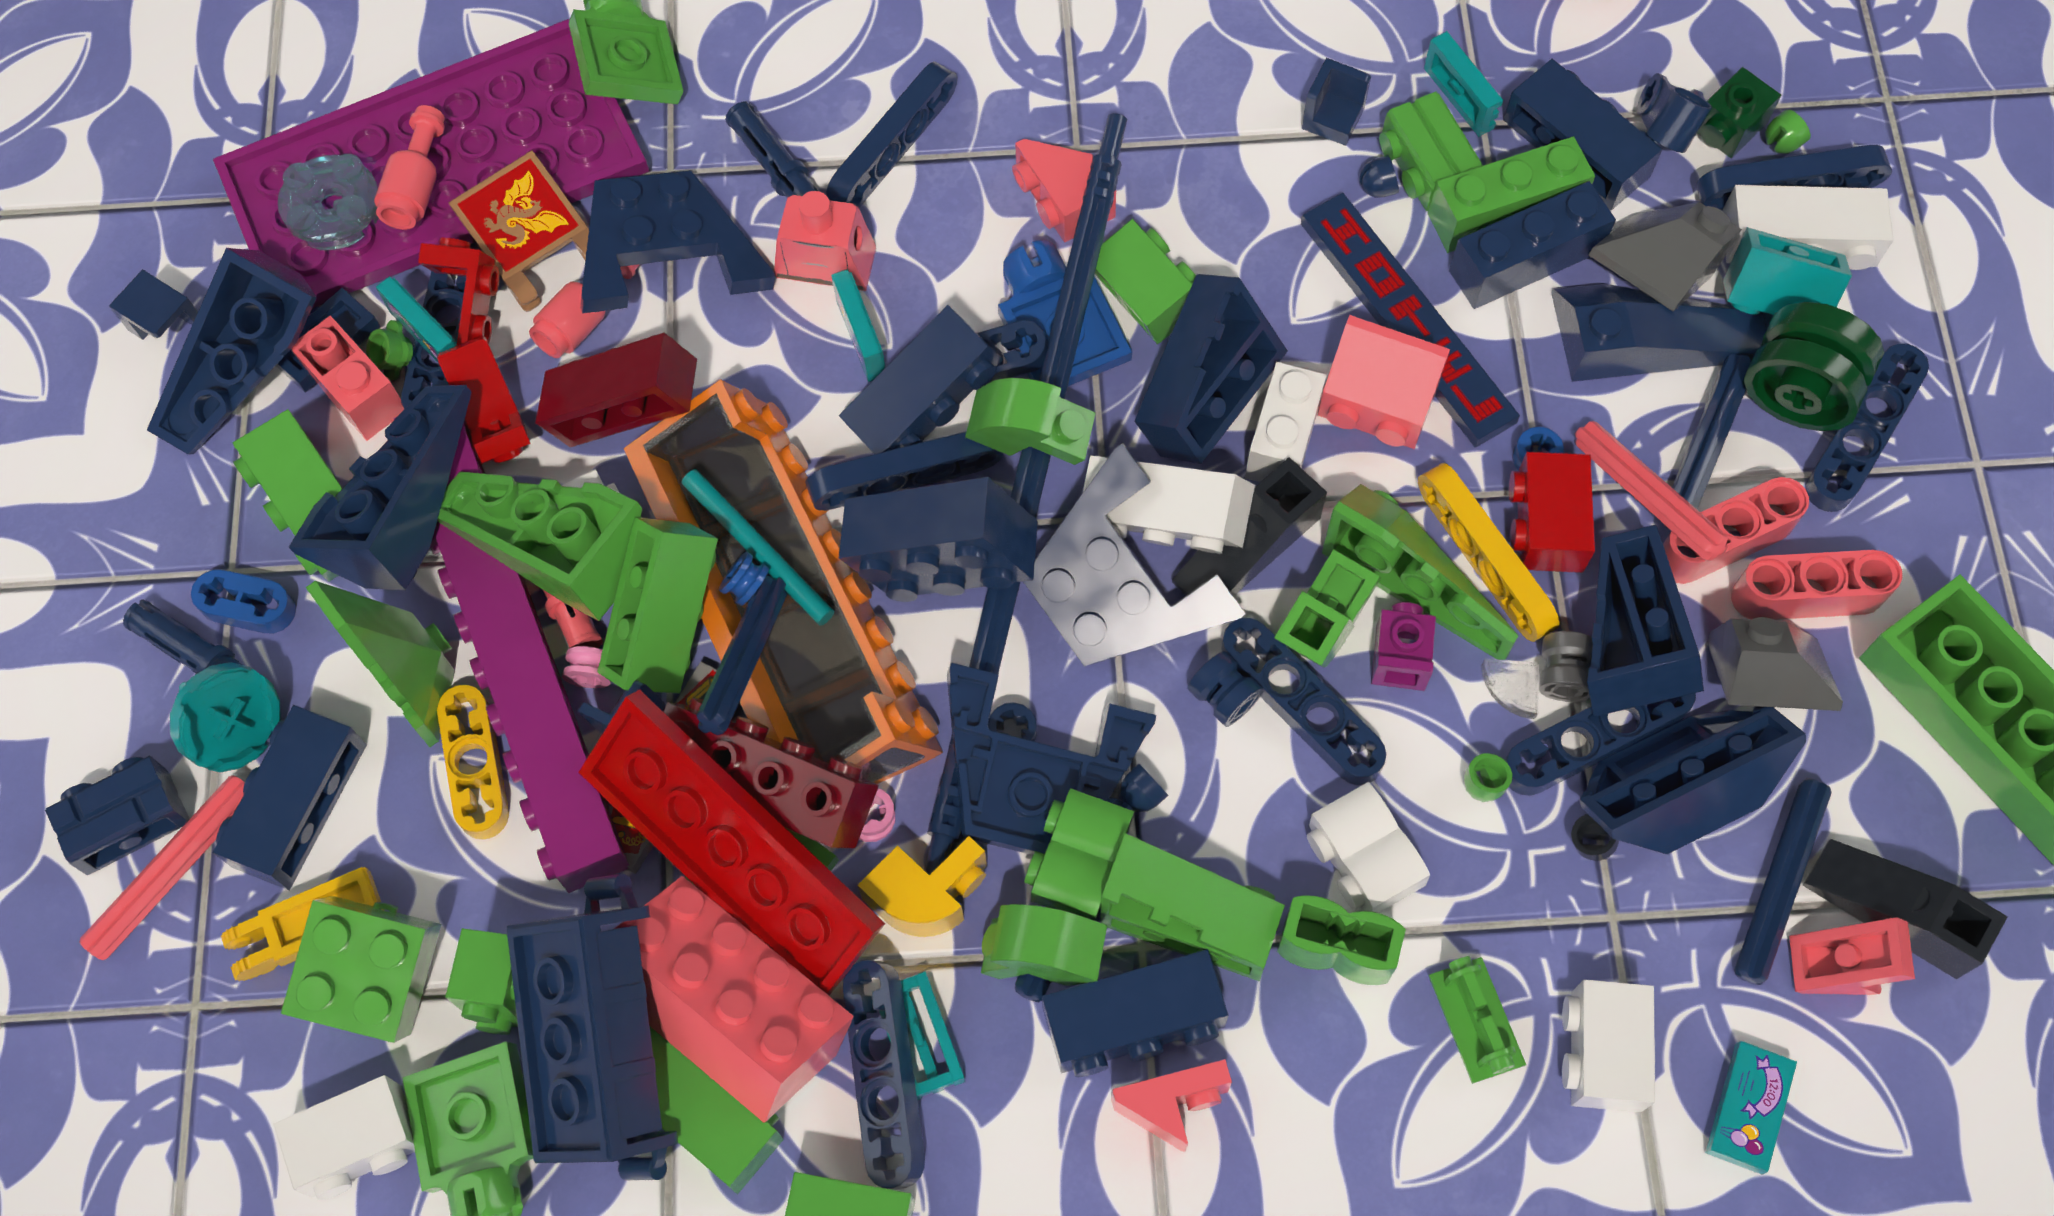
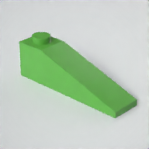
M459 472L446 487L437 522L563 603L600 621L614 603L634 517H641L642 507L637 501L598 483L584 482L582 488L561 486L557 480L542 479L540 484L516 482L512 476Z
M318 581L308 585L306 589L363 665L371 672L389 698L403 710V715L425 743L432 747L439 742L438 703L441 696L452 687L455 670L444 656L452 647L436 625L432 623L424 629L412 612Z

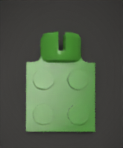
M583 0L585 10L573 9L569 20V28L585 95L668 104L679 103L683 94V87L665 21L650 18L644 12L641 0Z
M505 1041L402 1077L422 1191L435 1193L443 1190L447 1195L450 1216H521L523 1202L518 1174L520 1167L528 1160L534 1158L526 1090L517 1044Z

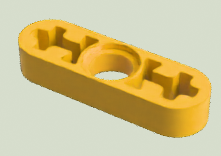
M457 685L448 689L441 696L437 708L453 815L457 824L470 837L480 840L490 839L498 835L505 828L509 818L496 733L486 710V706L490 704L477 688L470 685ZM464 702H469L474 709L469 712L468 718L470 728L475 734L466 735L463 724L455 715L461 712V704ZM471 749L484 750L487 753V762L481 771L470 775L460 772L459 761L464 753ZM480 788L483 800L490 808H494L486 812L485 822L478 823L472 816H469V814L477 811L476 796L471 789Z

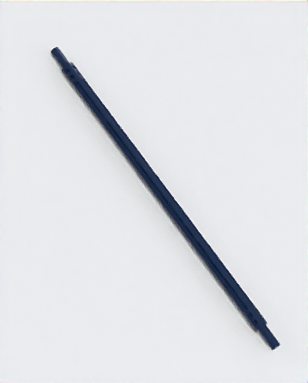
M1117 113L1108 115L1099 155H1095L1092 158L1087 187L1084 191L1083 203L1049 337L1048 350L1039 381L1060 387V397L1065 399L1110 208L1113 204L1114 192L1122 166L1118 157L1127 118ZM1028 447L1021 452L1010 497L1036 519L1051 455L1033 447ZM1020 582L1013 583L1007 589L988 588L969 667L999 674ZM951 737L941 782L936 794V802L932 810L931 823H929L927 834L932 836L924 866V871L928 875L950 855L953 842H958L961 835L953 737Z

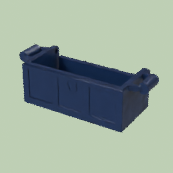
M615 874L588 879L584 885L586 895L584 914L507 926L533 1158L535 1163L618 1161L619 1176L625 1181L661 1180L667 1172L665 1161L667 1147L678 1144L677 1131H658L662 1130L638 929L637 926L601 931L600 927L601 925L649 918L650 910L649 906L638 907L631 891L632 881L628 875ZM620 897L622 909L600 912L599 900ZM652 1151V1156L632 1157Z

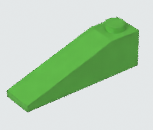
M1360 484L1336 504L1332 511L1322 554L1329 557L1334 549L1381 577L1377 585L1378 588L1401 602L1420 605L1424 609V615L1436 616V623L1500 662H1505L1519 635L1410 514L1399 507L1393 497L1380 490L1372 491Z

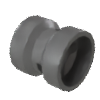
M1560 631L1550 633L1544 637L1542 657L1546 661V669L1541 672L1539 680V691L1542 695L1565 702H1579L1590 699L1587 679L1588 669L1591 667L1593 647L1591 636L1579 632Z

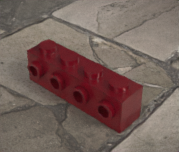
M692 697L689 705L667 702L664 713L785 828L830 848H856L879 787L878 784L861 777L863 771L861 766L837 757H831L829 763L813 757L816 750L815 747L790 737H784L782 743L766 737L769 730L767 726L742 717H737L735 723L730 722L727 730L721 735H716L712 732L703 733L698 728L699 720L696 715L703 702L702 699Z

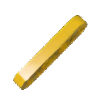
M1441 463L1418 477V486L1426 504L1519 632L1527 640L1535 642L1559 628L1558 614L1552 602L1453 468L1446 463Z

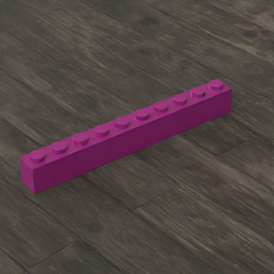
M465 419L447 486L459 472L486 474L474 448L471 433ZM437 522L430 549L434 555L442 554L446 567L438 569V574L448 598L457 597L461 612L453 614L458 631L465 644L469 642L474 644L478 657L469 660L473 674L481 689L489 687L494 703L486 706L490 722L497 736L505 734L511 750L502 753L505 765L513 782L522 781L528 798L519 801L531 832L539 829L545 847L537 849V855L547 879L550 881L557 878L565 890L571 893L583 888L586 881L590 878L615 875L627 870L629 863L606 799L578 773L588 758L589 752L524 577Z

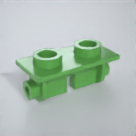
M1470 956L1462 957L1448 964L1450 968L1428 975L1472 1084L1526 1066L1524 1057L1482 957L1471 960Z

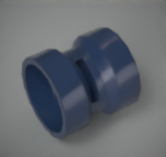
M1225 651L1216 654L1206 662L1193 676L1187 687L1199 701H1207L1214 708L1213 715L1225 727L1233 725L1255 705L1264 691L1253 678L1243 677L1237 671V662Z

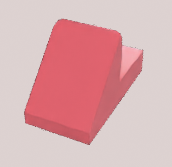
M1895 917L1789 936L1795 992L1801 994L1876 995L1881 993V984L1915 979L1908 922Z
M1224 1059L1112 1089L1111 1101L1114 1111L1175 1148L1186 1152L1188 1141L1178 1106L1187 1104L1188 1111H1198L1218 1105L1222 1102L1220 1094L1229 1091L1232 1080L1226 1060Z

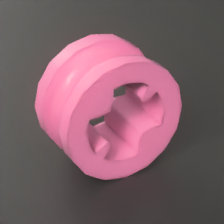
M585 646L567 649L565 659L570 663V666L564 668L562 673L563 680L584 688L597 689L608 687L611 681L597 672L602 649Z
M879 788L871 808L874 804L880 805V816L884 818L880 822L871 819L864 825L859 840L865 842H877L885 838L892 831L895 824L894 803L891 797Z

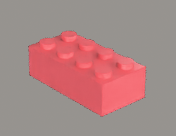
M681 876L644 905L649 906V918L625 921L614 929L637 926L643 978L647 994L649 1026L765 1123L836 1057L854 1016L684 876Z

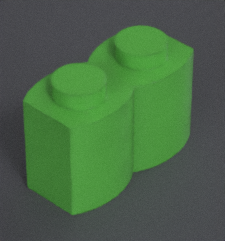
M1071 788L1065 802L1055 799L1044 826L1045 832L1053 834L1045 854L1035 851L1024 883L1033 886L1030 901L1096 921L1101 908V896L1124 833H1128L1134 811Z
M1309 895L1293 897L1286 915L1277 952L1290 963L1303 968L1314 970L1333 968L1338 974L1350 981L1364 985H1383L1389 982L1397 968L1406 929L1394 919L1380 913L1369 911L1348 913L1342 906L1329 899Z

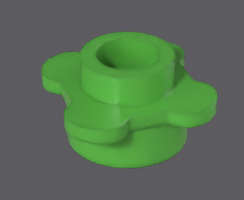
M390 320L387 323L386 330H374L370 334L366 345V355L379 370H384V375L389 381H396L399 378L400 369L407 366L413 356L412 343L409 338L403 335L402 324L397 320Z

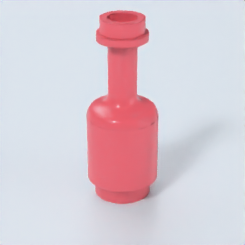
M421 105L416 108L409 120V124L414 132L408 150L397 151L391 154L387 160L374 203L377 207V217L390 227L402 230L411 229L416 225V222L424 217L437 177L436 167L427 158L433 137L441 136L445 128L444 115L434 107Z
M640 264L621 266L623 278L631 279ZM572 281L564 285L533 318L534 325L530 328L529 335L543 352L553 358H560L564 353H572L605 317L606 311L582 314L580 307L583 284L580 282Z

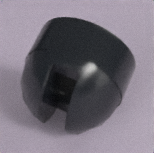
M1589 814L1581 816L1572 827L1571 837L1578 853L1584 858L1601 861L1606 860L1615 853L1619 840L1613 839ZM1583 838L1610 840L1607 845L1583 844Z

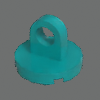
M232 662L209 666L192 676L190 680L179 685V693L170 712V736L178 752L199 767L216 772L240 769L260 757L268 747L264 743L280 721V699L273 683L251 667Z

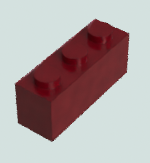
M663 332L546 370L535 423L567 446L574 447L690 412L697 358Z

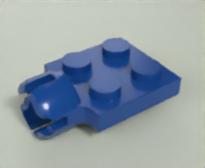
M1037 240L1031 242L1037 255L1032 260L1029 259L1022 245L1010 253L1003 261V276L1013 296L1009 300L998 304V314L1003 325L1021 320L1036 323L1050 337L1067 267L1053 243L1047 240ZM1095 276L1068 386L1129 362L1132 358V350ZM1028 335L1022 338V346L1016 348L1024 357L1029 356L1030 347L1037 344ZM1042 368L1027 373L1029 378L1039 381Z

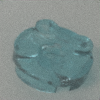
M355 155L320 156L304 163H294L286 168L283 173L284 184L278 195L280 217L289 232L295 238L297 236L299 239L305 240L310 247L318 250H336L348 247L365 236L362 230L370 224L372 219L375 224L379 219L376 215L377 207L374 203L379 186L372 173ZM328 196H342V199L334 201L333 208L325 209L321 203Z

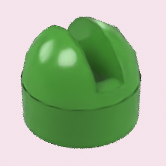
M1785 109L1769 123L1765 131V137L1768 145L1773 144L1775 141L1777 142L1774 148L1775 152L1788 154L1808 142L1811 138V133L1800 115L1793 110Z
M1490 753L1476 756L1469 764L1464 775L1466 791L1472 798L1481 802L1494 801L1500 798L1512 782V771L1508 763L1501 757ZM1478 771H1480V776H1481V780H1482L1483 784L1481 783V781H1480V779H1479V777H1478V775H1477V773H1476V772H1478Z

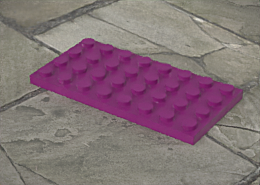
M570 18L213 158L248 249L259 250L300 273L317 296L312 309L324 304L341 288L348 293H352L384 280L389 276H394L421 265L418 263L421 243L439 245V240L442 237L460 239L471 244L475 243L448 202L531 150L570 203L593 195L595 180L640 176L649 172V168L616 98L585 95L569 28ZM418 106H431L441 111L445 117L443 134L439 137H433L427 158L436 167V181L424 217L416 222V225L411 229H396L386 225L377 217V207L374 199L390 155L397 151L408 150L414 132L409 124L411 115Z

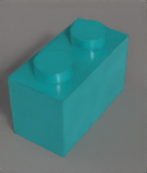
M1747 227L1725 274L1723 285L1727 302H1730L1736 309L1754 315L1759 314L1760 311L1774 315L1775 312L1784 306L1800 302L1821 303L1837 307L1852 274L1846 256L1843 254Z

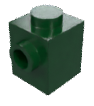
M1742 67L1707 100L1712 109L1697 134L1708 145L1719 149L1732 159L1768 124L1782 95Z

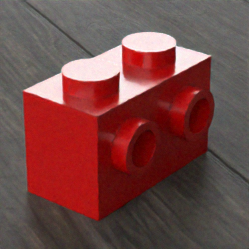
M1526 452L1519 470L1512 471L1509 480V500L1518 504V519H1513L1511 524L1510 546L1514 551H1519V558L1528 570L1583 573L1595 552L1591 454Z

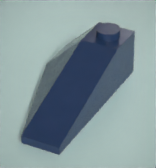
M225 249L147 427L148 432L188 455L194 454L297 343L317 298L300 273L259 250Z
M467 385L426 386L385 429V437L388 439L386 443L368 459L360 456L352 464L349 470L354 477L335 497L326 492L313 506L289 545V549L294 554L365 589L406 590L411 580L417 574V570L431 546L472 393Z

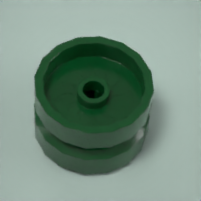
M1813 302L1788 304L1774 313L1763 337L1761 347L1757 349L1744 378L1747 393L1762 410L1785 423L1816 431L1842 429L1853 423L1867 393V387L1871 384L1884 355L1882 341L1869 324L1848 311L1828 304Z

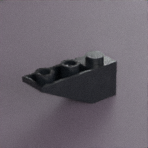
M1288 457L1254 488L1243 548L1224 545L1221 554L1198 550L1172 579V583L1186 596L1217 573L1233 596L1236 595L1321 519L1327 491Z
M1833 839L1828 840L1802 885L1863 923L1895 917L1907 921L1912 953L1955 979L1983 964L2008 918L2005 914L1955 884Z

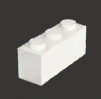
M1735 185L1722 210L1728 215L1731 223L1742 229L1726 254V263H1731L1747 227L1843 254L1846 256L1849 268L1852 270L1877 267L1894 241L1888 190L1883 188Z
M1090 455L1083 492L1108 458ZM1137 462L1151 483L1107 514L1108 519L1123 539H1126L1127 531L1143 533V541L1163 546H1173L1175 538L1191 540L1190 547L1193 549L1221 554L1224 545L1243 548L1255 485L1236 474Z

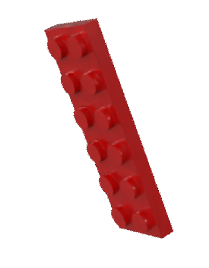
M641 690L625 697L578 773L699 890L830 996L886 923Z

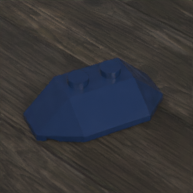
M1755 706L1753 711L1727 710L1692 715L1599 761L1589 780L1586 791L1583 792L1580 798L1581 808L1613 839L1663 854H1669L1761 808L1806 743V733L1774 707Z

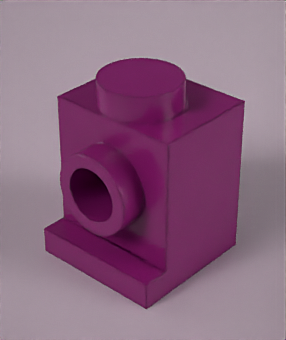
M1408 602L1396 603L1392 605L1391 610H1381L1376 625L1371 684L1425 691L1433 673L1434 662L1432 660L1436 616L1424 615L1423 607ZM1399 638L1416 640V642L1407 644Z

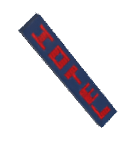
M1344 193L1335 196L1302 215V227L1379 325L1450 349L1435 397L1475 448L1517 424L1520 417L1519 413Z

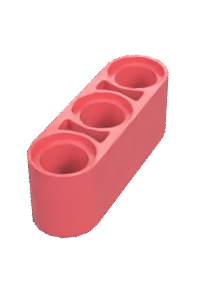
M1778 477L1700 512L1726 534L1728 538L1726 542L1727 550L1723 555H1718L1713 561L1704 560L1694 550L1692 551L1695 553L1696 558L1682 554L1677 546L1691 548L1671 531L1663 546L1675 582L1680 584L1693 582L1786 538L1809 507V496L1806 489L1799 482L1791 478ZM1769 504L1780 507L1785 512V515L1774 512ZM1723 525L1736 528L1741 536L1730 534Z
M1880 550L1767 555L1756 558L1748 565L1731 591V601L1740 615L1751 620L1757 617L1778 620L1866 615L1878 610L1899 587L1902 581V569L1899 562L1892 555ZM1861 576L1872 580L1877 589L1866 585ZM1807 579L1818 582L1823 587L1824 592L1814 589ZM1753 582L1765 585L1772 595L1760 592Z

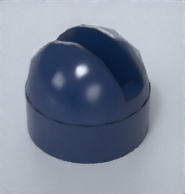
M1389 155L1366 163L1360 172V183L1364 191L1374 198H1382L1399 193L1396 173Z
M1139 763L1121 782V797L1136 812H1148L1169 796Z

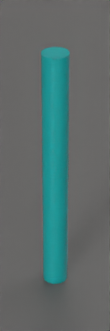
M697 469L691 470L684 476L682 485L748 553L753 555V558L759 564L764 563L769 567L768 573L773 579L780 577L786 583L784 590L819 626L824 625L833 617L835 611Z

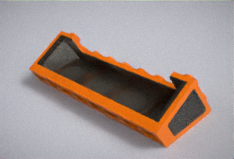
M720 379L691 400L690 412L662 420L623 449L655 519L690 523L718 538L715 549V564L709 573L703 598L701 619L721 661L750 599L740 606L735 602L736 596L733 593L723 594L719 591V586L733 564L747 551L682 485V479L691 470L697 469L835 611L833 617L827 623L819 626L786 592V599L740 699V704L747 719L767 726L769 730L766 737L782 743L784 737H790L815 747L816 750L813 757L829 763L831 757H837L861 766L863 768L861 777L876 784L937 757L943 753L935 737L939 733L937 724L932 715L919 705L913 692V689L916 688L914 677L909 669L901 661L897 660L890 646L894 642L893 635L886 623L875 615L868 601L872 598L869 586L857 572H854L850 566L839 559L841 534L832 528L825 514L829 510H817L813 506L805 483L808 478L805 470L808 469V463L802 452L794 444L790 443L784 430L788 427L785 416L774 403H765L756 398L748 389H739ZM754 558L752 559L755 565H760Z

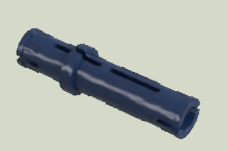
M743 101L729 109L725 118L726 123L735 131L751 154L771 177V186L777 194L788 198L792 195L803 196L810 191H819L808 178L809 171L800 160H794L778 138L756 113L752 104Z
M142 599L139 604L135 602L124 615L123 625L126 629L144 638L177 662L182 663L191 669L195 675L212 665L229 662L243 665L235 659V654L232 650L224 645L215 646L185 625L160 611V609L147 600Z

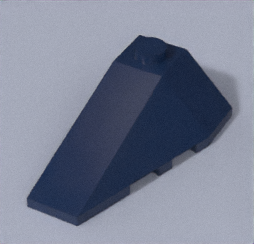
M1608 284L1553 289L1551 294L1572 382L1721 366L1725 358L1730 354L1739 356L1744 354L1750 357L1752 361L1757 349L1761 347L1767 330L1762 311L1755 315L1748 314L1730 305L1689 298L1676 310L1672 311L1642 290Z

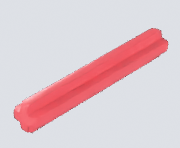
M1589 421L1584 427L1578 428L1575 433L1577 438L1576 446L1585 454H1591V459L1701 558L1706 561H1713L1718 555L1725 553L1728 548L1726 544L1728 540L1727 535L1599 423Z
M234 775L229 776L93 923L79 941L86 951L100 960H105L117 949L216 840L220 826L225 819L233 816L244 795L243 788L245 782Z

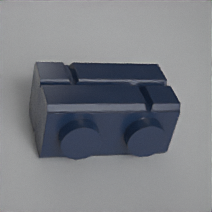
M150 755L146 758L132 757L121 761L112 769V775L94 784L82 783L68 788L61 794V801L46 808V814L53 831L58 836L57 840L65 859L71 866L88 876L180 829L190 819L178 796V791L171 775L165 767Z

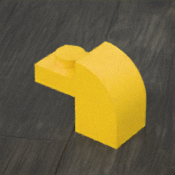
M968 836L928 875L897 845L857 886L862 900L894 929L917 937L940 935L952 930L964 921L962 906L955 898L958 895L963 898L968 897L986 877V873L983 871L987 867L985 850Z

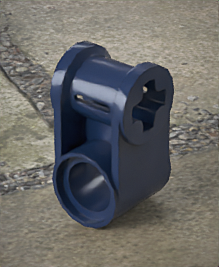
M1659 73L1654 74L1647 82L1637 105V113L1643 120L1647 129V135L1660 145L1680 153L1687 151L1712 109V106L1705 100L1703 92L1696 89L1689 91L1670 84L1666 76Z

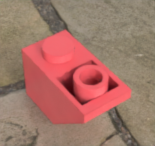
M1028 139L1016 142V164L1012 166V171L1017 184L1023 192L1030 191L1037 201L1036 206L1039 216L1048 229L1054 227L1064 243L1073 239L1083 203L1084 191L1087 187L1093 155ZM1116 190L1108 221L1116 216Z
M331 315L301 336L291 348L295 356L334 405L366 441L394 421L393 418L397 417L404 410L401 398L392 383Z

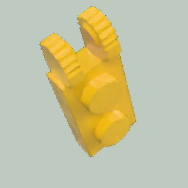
M360 867L257 911L258 916L239 923L230 929H226L221 935L225 949L235 950L265 937L269 947L241 958V960L232 964L231 970L235 981L251 980L259 975L273 971L278 965L282 967L296 961L313 900L335 896L374 906L375 902H381L371 871L366 867Z

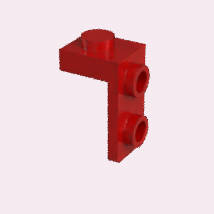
M442 237L439 240V245L421 243L418 263L434 273L466 277L457 346L478 337H485L489 344L492 336V319L488 316L490 298L496 295L499 287V270L495 266L496 260L481 250L470 249L471 243L467 241Z
M478 337L440 352L437 355V359L448 384L467 385L472 392L465 421L481 463L492 459L495 463L505 462L521 454L523 451L522 447L531 444L486 338Z

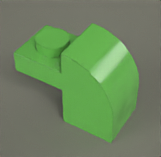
M1003 378L992 381L976 391L965 438L1009 456L1028 447H1033L1076 465L1085 461L1096 412L1061 398V388L1032 379Z
M1333 549L1307 593L1301 592L1274 638L1319 666L1327 667L1352 632L1356 619L1381 580V577Z
M1022 904L1000 906L999 916L991 919V924L982 940L984 959L981 973L997 979L1030 974L1064 986L1095 982L1098 980L1107 925L1070 912L1048 907Z

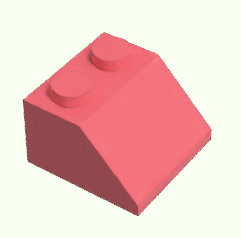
M1349 315L1323 390L1318 416L1326 418L1336 427L1342 429L1355 428L1375 435L1381 442L1395 447L1406 446L1415 449L1434 400L1450 349Z

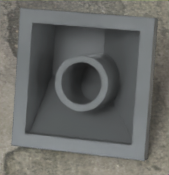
M1697 202L1634 214L1596 244L1589 253V256L1674 311L1713 276L1742 229L1731 223L1728 215L1720 209Z
M1757 617L1752 620L1729 619L1709 633L1707 643L1728 705L1841 711L1843 701L1817 638L1788 622L1776 621L1766 617Z

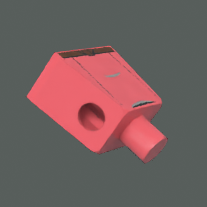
M810 191L803 196H789L777 236L774 265L776 278L833 286L831 275L848 269L849 272H852L858 290L866 291L876 253V245L859 207L852 203L831 201L820 191Z

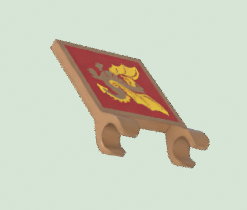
M532 150L448 202L479 248L496 260L495 266L498 267L499 276L525 312H529L539 306L541 300L536 289L523 272L571 242L574 243L583 259L586 260L589 228Z

